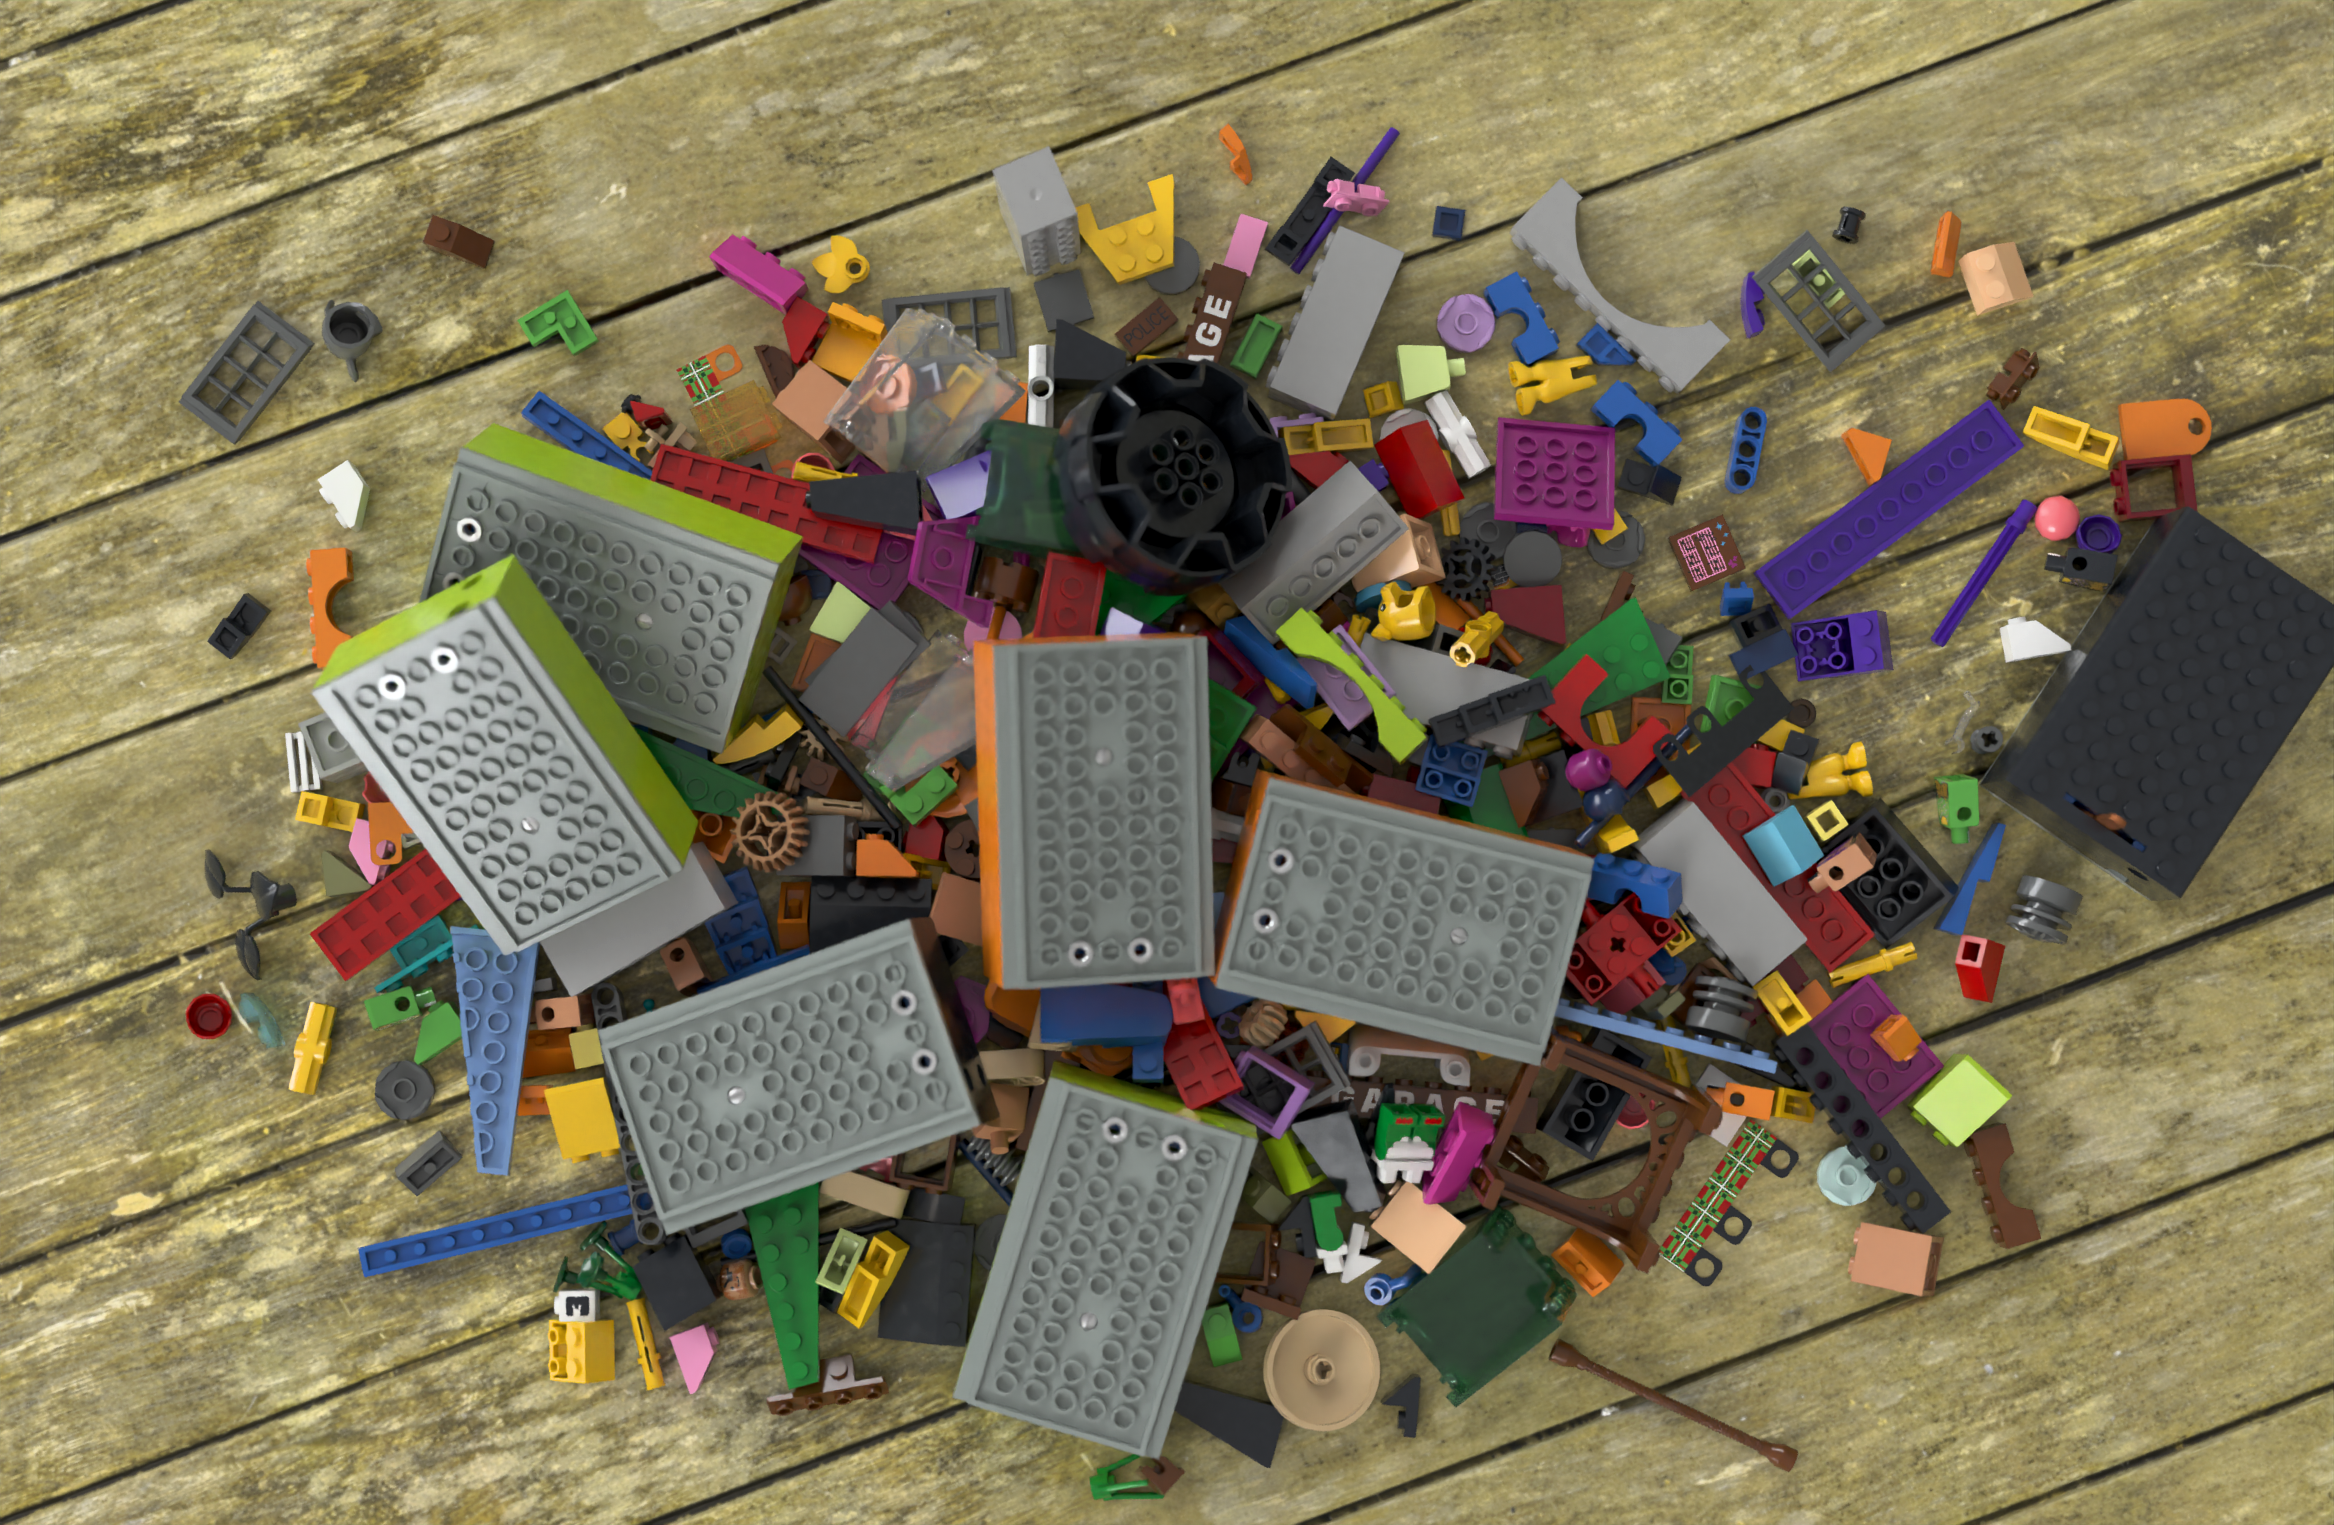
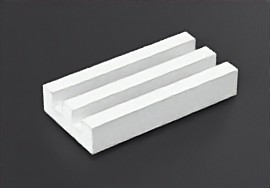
M302 732L285 733L291 792L323 789L322 779L319 777L312 757L314 784L309 785L306 745ZM295 739H298L302 780L301 786H299Z

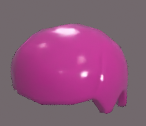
M1546 525L1548 534L1555 531L1558 543L1562 545L1582 548L1588 544L1590 528Z

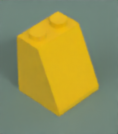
M607 1077L544 1090L563 1159L571 1158L573 1164L590 1160L589 1154L601 1152V1157L619 1154L618 1148H620Z

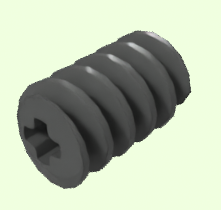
M973 1135L968 1140L970 1143L966 1151L970 1153L977 1149L978 1152L975 1160L979 1161L986 1158L983 1168L986 1170L994 1166L995 1169L991 1175L993 1178L1003 1175L1000 1182L1001 1187L1010 1184L1020 1174L1024 1155L1020 1154L1013 1157L1016 1149L1014 1145L1010 1146L1009 1151L1005 1154H994L991 1152L990 1139L976 1138Z

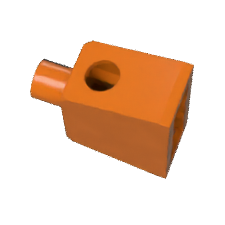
M1726 1082L1725 1088L1707 1085L1706 1092L1722 1106V1112L1770 1120L1775 1091ZM1733 1093L1743 1095L1744 1102L1742 1105L1731 1104L1730 1097Z

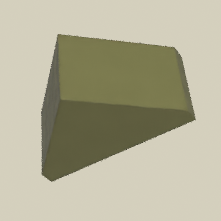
M324 850L321 854L327 897L365 893L375 886L368 883L363 874L334 852Z

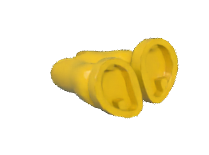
M1590 355L1565 359L1539 360L1530 367L1519 361L1509 362L1508 372L1513 387H1520L1532 381L1540 383L1537 386L1519 388L1516 391L1515 397L1519 413L1522 416L1530 414L1537 401L1541 400L1543 403H1550L1574 392L1597 385L1596 375L1573 379L1571 374L1573 370L1592 365Z
M1862 741L1854 742L1846 755L1831 753L1813 760L1807 774L1809 785L1802 787L1799 796L1787 792L1788 799L1844 796L1849 790H1856L1863 797L1872 796L1873 786L1868 770L1846 776L1842 774L1846 770L1866 768L1867 758Z

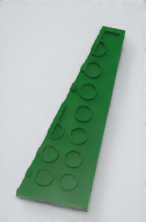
M1634 597L1541 667L1528 679L1545 675L1552 690L1583 655L1588 654L1609 675L1587 697L1581 708V717L1666 680L1671 676L1638 601ZM1540 710L1534 712L1525 741L1557 726L1553 723L1549 727L1537 716ZM1484 747V750L1488 751L1486 758L1495 754L1492 749Z

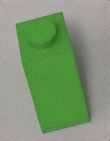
M441 1000L428 1009L430 1014L422 1020L414 1058L417 1065L427 1063L462 1039L461 1013L454 1002L444 1003Z
M1228 1302L1207 1306L1201 1322L1213 1366L1217 1367L1243 1360Z

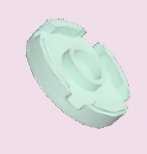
M1837 1147L1829 1151L1820 1160L1817 1169V1183L1822 1194L1831 1202L1842 1206L1856 1205L1866 1201L1874 1192L1877 1182L1874 1184L1863 1170L1867 1166L1860 1157L1856 1160L1846 1147Z

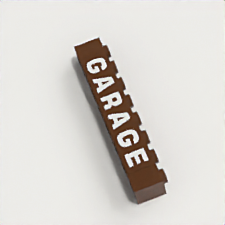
M1215 262L1211 270H1205L1201 286L1205 287L1202 298L1197 297L1192 313L1196 314L1193 325H1187L1183 341L1188 343L1185 352H1179L1177 358L1196 362L1205 358L1219 364L1247 279L1246 272Z
M1306 1071L1308 1079L1315 1083L1313 1086L1315 1091L1332 1083L1330 1078L1324 1077L1323 1071ZM1348 1075L1352 1082L1351 1085L1310 1108L1352 1098L1358 1116L1360 1118H1370L1385 1086V1083H1383L1384 1077L1366 1076L1365 1081L1353 1080L1354 1075ZM1395 1078V1084H1393L1395 1104H1406L1407 1106L1409 1104H1433L1446 1116L1444 1126H1447L1459 1102L1492 1114L1494 1126L1507 1095L1502 1094V1088L1484 1087L1483 1093L1473 1092L1471 1085H1454V1090L1442 1089L1443 1083L1425 1081V1086L1420 1087L1413 1086V1080ZM1532 1091L1529 1092L1512 1132L1536 1134L1539 1098L1531 1097Z

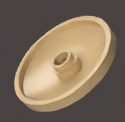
M1315 1309L1300 1313L1298 1320L1290 1318L1282 1324L1270 1340L1263 1366L1265 1387L1275 1408L1291 1423L1314 1431L1337 1430L1356 1421L1372 1403L1380 1380L1379 1355L1374 1341L1367 1330L1354 1318L1334 1310Z

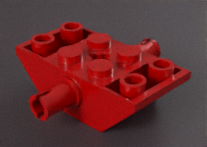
M1635 892L1606 915H1600L1586 898L1581 920L1586 924L1587 927L1585 929L1587 931L1574 941L1565 976L1590 1006L1625 977L1627 979L1631 978L1647 999L1661 986L1644 968V965H1646L1644 962L1679 934L1682 929L1672 917L1668 919L1642 912L1641 900ZM1611 940L1613 942L1617 941L1620 944V951H1611L1609 948L1612 946Z

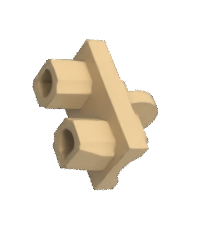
M681 422L665 441L663 436L669 429L661 424L656 432L650 428L646 429L645 433L650 437V440L644 447L652 452L657 444H665L672 447L676 445L680 449L690 451L697 441L686 431L687 427ZM659 450L647 464L652 469L654 468Z

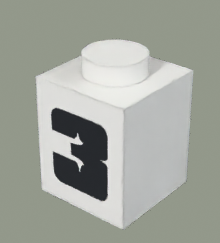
M582 1288L559 1291V1296H555L554 1312L559 1314V1322L598 1320L600 1318V1290Z

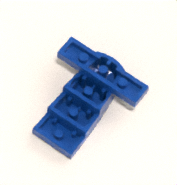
M748 866L723 875L738 904L705 923L716 946L715 950L729 975L697 987L698 995L809 955L810 947L807 944L778 956L773 935Z
M1162 980L1132 982V988L1109 984L1041 988V1043L1071 1042L1072 1046L1102 1045V1049L1133 1046V1083L1164 1082L1163 1046H1165L1171 1030L1173 1012L1171 1003L1167 996L1163 994Z

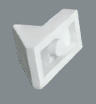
M1353 1221L1351 1223L1347 1241L1348 1254L1344 1255L1343 1260L1345 1271H1341L1339 1279L1342 1283L1352 1281L1382 1261L1381 1258L1359 1254L1360 1249H1366L1369 1232L1364 1231L1365 1225Z

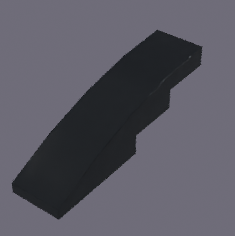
M1543 675L1490 693L1487 697L1461 705L1458 709L1429 718L1428 722L1437 746L1441 748L1554 705L1556 702L1547 678Z

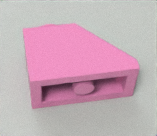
M708 1322L676 1333L670 1337L690 1394L700 1389L716 1355V1345L720 1343L715 1328H710Z

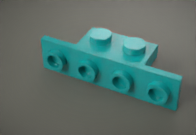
M441 915L431 919L390 949L402 970L374 987L377 993H389L398 990L404 986L402 981L411 975L415 979L429 971L427 965L435 960L441 963L453 956L452 935ZM475 924L470 927L485 930L482 924Z

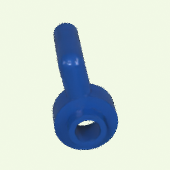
M1413 1264L1403 1276L1395 1279L1384 1273H1376L1366 1282L1364 1287L1365 1295L1372 1303L1385 1305L1395 1296L1397 1290L1409 1287L1421 1274L1422 1269L1417 1264Z
M1220 1286L1219 1294L1234 1309L1232 1320L1235 1327L1244 1333L1257 1331L1263 1323L1262 1310L1257 1305L1243 1302L1229 1286ZM1247 1313H1252L1254 1320L1249 1324L1245 1323L1244 1316Z

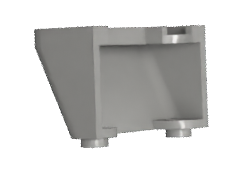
M1356 1021L1348 1029L1347 1045H1349L1346 1068L1348 1075L1370 1076L1378 1070L1381 1054L1433 1058L1435 1059L1434 1067L1440 1068V1074L1447 1083L1469 1086L1470 1062L1467 1048Z

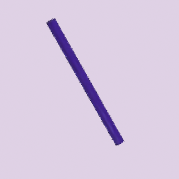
M1389 128L1352 180L1356 193L1357 186L1367 181L1400 135L1399 131L1395 128ZM1335 208L1331 209L1291 265L1290 269L1293 272L1301 273L1344 212L1337 211Z

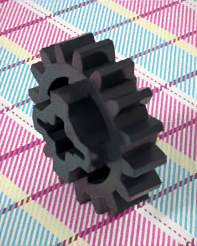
M1461 537L1460 544L1451 540L1450 549L1441 548L1444 554L1441 562L1446 578L1435 583L1439 586H1444L1441 592L1445 595L1451 594V599L1459 601L1461 598L1462 601L1470 602L1472 596L1479 600L1481 599V590L1490 591L1487 586L1488 581H1496L1491 576V572L1498 570L1497 566L1491 565V562L1496 557L1491 553L1486 554L1490 547L1485 544L1480 545L1479 540L1472 538L1469 541V539ZM1464 551H1471V553L1467 552L1464 556L1458 555ZM1460 563L1466 565L1465 568L1470 576L1465 575L1464 567ZM1468 583L1472 584L1471 587L1459 589L1460 586L1464 587Z

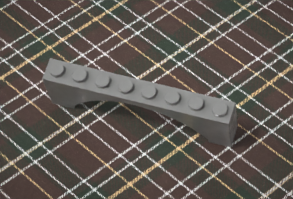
M1561 177L1512 227L1510 234L1513 236L1511 238L1512 242L1520 250L1524 251L1526 249L1533 256V262L1541 270L1545 271L1547 269L1554 276L1553 280L1563 291L1568 289L1576 297L1574 301L1584 311L1589 309L1597 317L1595 321L1607 332L1609 330L1618 337L1616 341L1627 352L1631 350L1639 358L1637 360L1638 363L1646 371H1653L1660 378L1658 381L1664 389L1678 394L1723 349L1730 339L1710 319L1704 325L1692 327L1656 326L1631 318L1607 302L1589 280L1577 249L1575 217L1577 206L1582 197Z

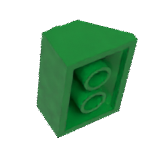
M1502 763L1482 770L1480 784L1472 808L1443 799L1450 818L1529 837L1525 826L1518 828L1498 773V771L1504 770Z

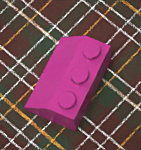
M732 234L709 256L715 268L786 315L795 298L798 296L802 299L809 289L806 282H804L805 276L793 268L787 271L781 267V261L771 253L766 252L763 255L755 249L757 245L747 237L742 236L739 239Z
M1459 1102L1435 1147V1154L1432 1158V1171H1424L1423 1203L1431 1205L1455 1201L1459 1192L1466 1190L1472 1168L1479 1166L1485 1144H1490L1495 1136L1496 1128L1493 1126L1492 1114Z

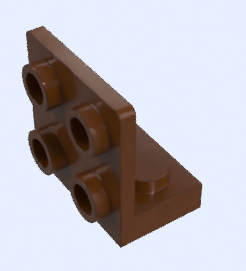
M1264 1241L1259 1242L1248 1273L1249 1275L1264 1276ZM1280 1248L1277 1249L1276 1260L1280 1262L1279 1279H1276V1283L1270 1286L1244 1284L1240 1298L1248 1303L1298 1320L1301 1312V1303L1316 1262L1314 1259L1305 1258L1303 1255Z

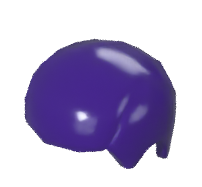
M2100 514L2084 518L2076 531L2078 548L2113 554L2122 540L2118 524L2111 517Z

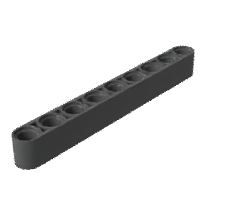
M610 983L596 985L591 993L597 1030L607 1028V1023L613 1018H617L619 1023L627 1021L622 991ZM611 989L614 993L613 1001L610 1004L604 1005L601 1001V995L605 990ZM599 1035V1041H600V1046H601V1045H603V1044H602V1041H601V1038H600V1035ZM601 1047L636 1233L642 1243L659 1245L667 1239L668 1235L662 1220H659L654 1203L649 1210H644L640 1205L642 1196L647 1193L651 1195L646 1178L639 1181L635 1177V1169L641 1163L637 1151H632L629 1147V1141L632 1136L628 1124L623 1117V1110ZM651 1223H656L659 1227V1235L654 1240H650L646 1235V1229Z

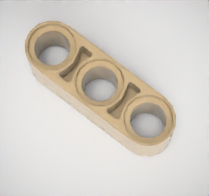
M1026 1048L979 1052L986 1076L991 1083L1034 1086L1045 1082V1052L1041 1049Z
M850 1170L823 1180L819 1192L893 1218L901 1219L910 1190L898 1188L894 1183Z

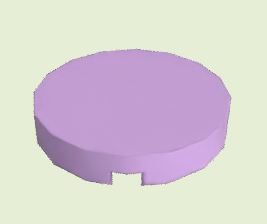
M1473 294L1457 295L1450 298L1442 306L1437 317V331L1440 339L1448 348L1459 353H1472L1482 349L1490 341L1495 330V318L1491 306L1484 299Z

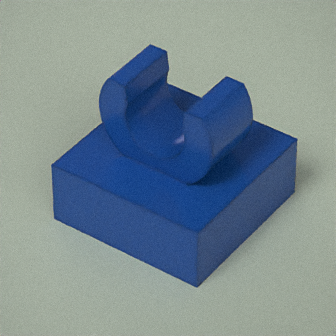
M1726 582L1719 606L1721 616H1740L1751 612L1754 600L1753 588H1747L1745 582L1740 583V588H1730L1729 582Z

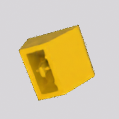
M600 1318L596 1321L559 1322V1319L549 1320L550 1360L548 1368L550 1380L583 1384L615 1380L614 1320Z

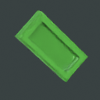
M1256 313L1230 367L1257 379L1283 326Z

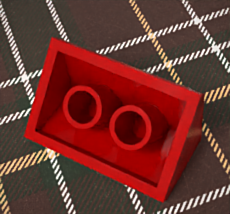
M1428 420L1400 427L1374 444L1407 515L1422 520L1465 499Z

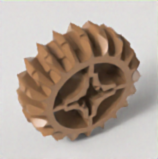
M767 791L765 795L764 793H756L755 800L753 798L745 799L746 807L740 806L737 808L741 814L740 818H732V821L737 823V828L730 830L731 834L737 836L731 844L737 847L740 846L736 855L744 857L743 863L749 866L753 865V869L757 871L764 869L765 872L772 873L775 869L777 871L785 870V864L788 866L794 865L793 856H803L799 849L800 846L806 847L809 845L803 840V835L811 833L808 829H803V825L809 821L806 817H800L804 809L799 806L795 807L797 801L794 798L787 799L786 794L778 793L776 795L773 791ZM771 808L779 810L786 821H778L776 815L772 814ZM770 827H775V829H772V834H769L768 830H771ZM754 842H762L764 849L768 850L769 856L762 854Z

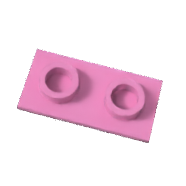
M1335 179L1334 181H1329L1327 185V191L1331 193V197L1324 203V207L1335 208L1337 211L1362 213L1364 216H1377L1389 204V200L1384 199L1385 192L1378 186L1359 184L1356 193L1354 182Z

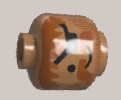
M748 1259L725 1263L716 1280L718 1290L723 1292L727 1299L733 1301L753 1298L763 1286L759 1266Z

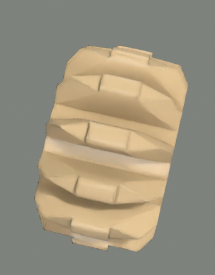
M813 712L814 718L824 730H829V736L844 752V748L838 742H848V736L843 737L825 721L819 720V717ZM809 729L799 730L798 732L803 734L802 737L807 738L799 743L800 747H809L806 753L808 757H812L818 751L817 759L823 761L824 753L827 752Z
M1261 998L1259 1000L1256 999L1250 1008L1247 1007L1246 1013L1241 1016L1242 1021L1238 1025L1240 1029L1239 1035L1245 1042L1261 1050L1266 1046L1270 1047L1276 1038L1279 1039L1280 1033L1285 1030L1284 1025L1288 1021L1287 1011L1278 1002Z

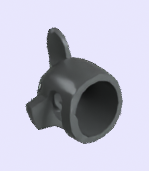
M329 300L324 309L325 318L322 323L324 343L330 353L346 361L350 377L354 382H357L359 373L356 367V358L368 350L375 336L382 333L381 323L367 306L358 302L341 303L334 307L335 301Z

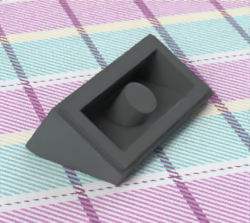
M437 1131L395 1168L397 1178L418 1196L463 1157L441 1131Z

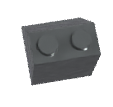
M778 815V821H786L783 815ZM801 815L800 817H806L809 820L803 825V829H808L811 832L809 835H803V840L809 845L806 847L800 846L799 849L803 856H793L795 864L792 866L785 864V870H776V875L798 878H812V876L855 877L857 860L855 841L859 836V826L856 823V817L846 815Z

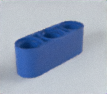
M1758 407L1747 408L1737 418L1725 474V486L1733 494L1746 492L1754 485L1767 424L1765 412ZM1745 416H1753L1758 422V427L1756 429L1748 428L1745 424ZM1741 444L1751 447V457H1744L1740 454L1739 446ZM1740 472L1745 475L1747 479L1745 486H1739L1735 483L1733 479L1734 473Z

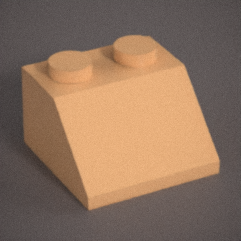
M2015 242L1994 244L1967 253L1958 261L1977 316L2034 297Z

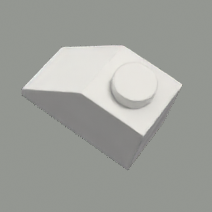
M2026 617L2013 618L2008 620V625L2000 628L2006 663L2061 654L2071 650V645L2036 620L2026 622Z

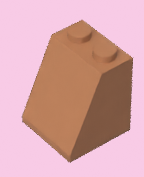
M811 360L799 369L793 380L778 394L776 400L772 403L788 421L840 464L847 459L855 449V446L859 445L870 432L871 423H876L875 415L853 392Z
M1861 1222V1226L1857 1227L1854 1233L1853 1242L1854 1245H1857L1855 1257H1851L1848 1267V1273L1852 1275L1851 1281L1918 1296H1934L1944 1237Z

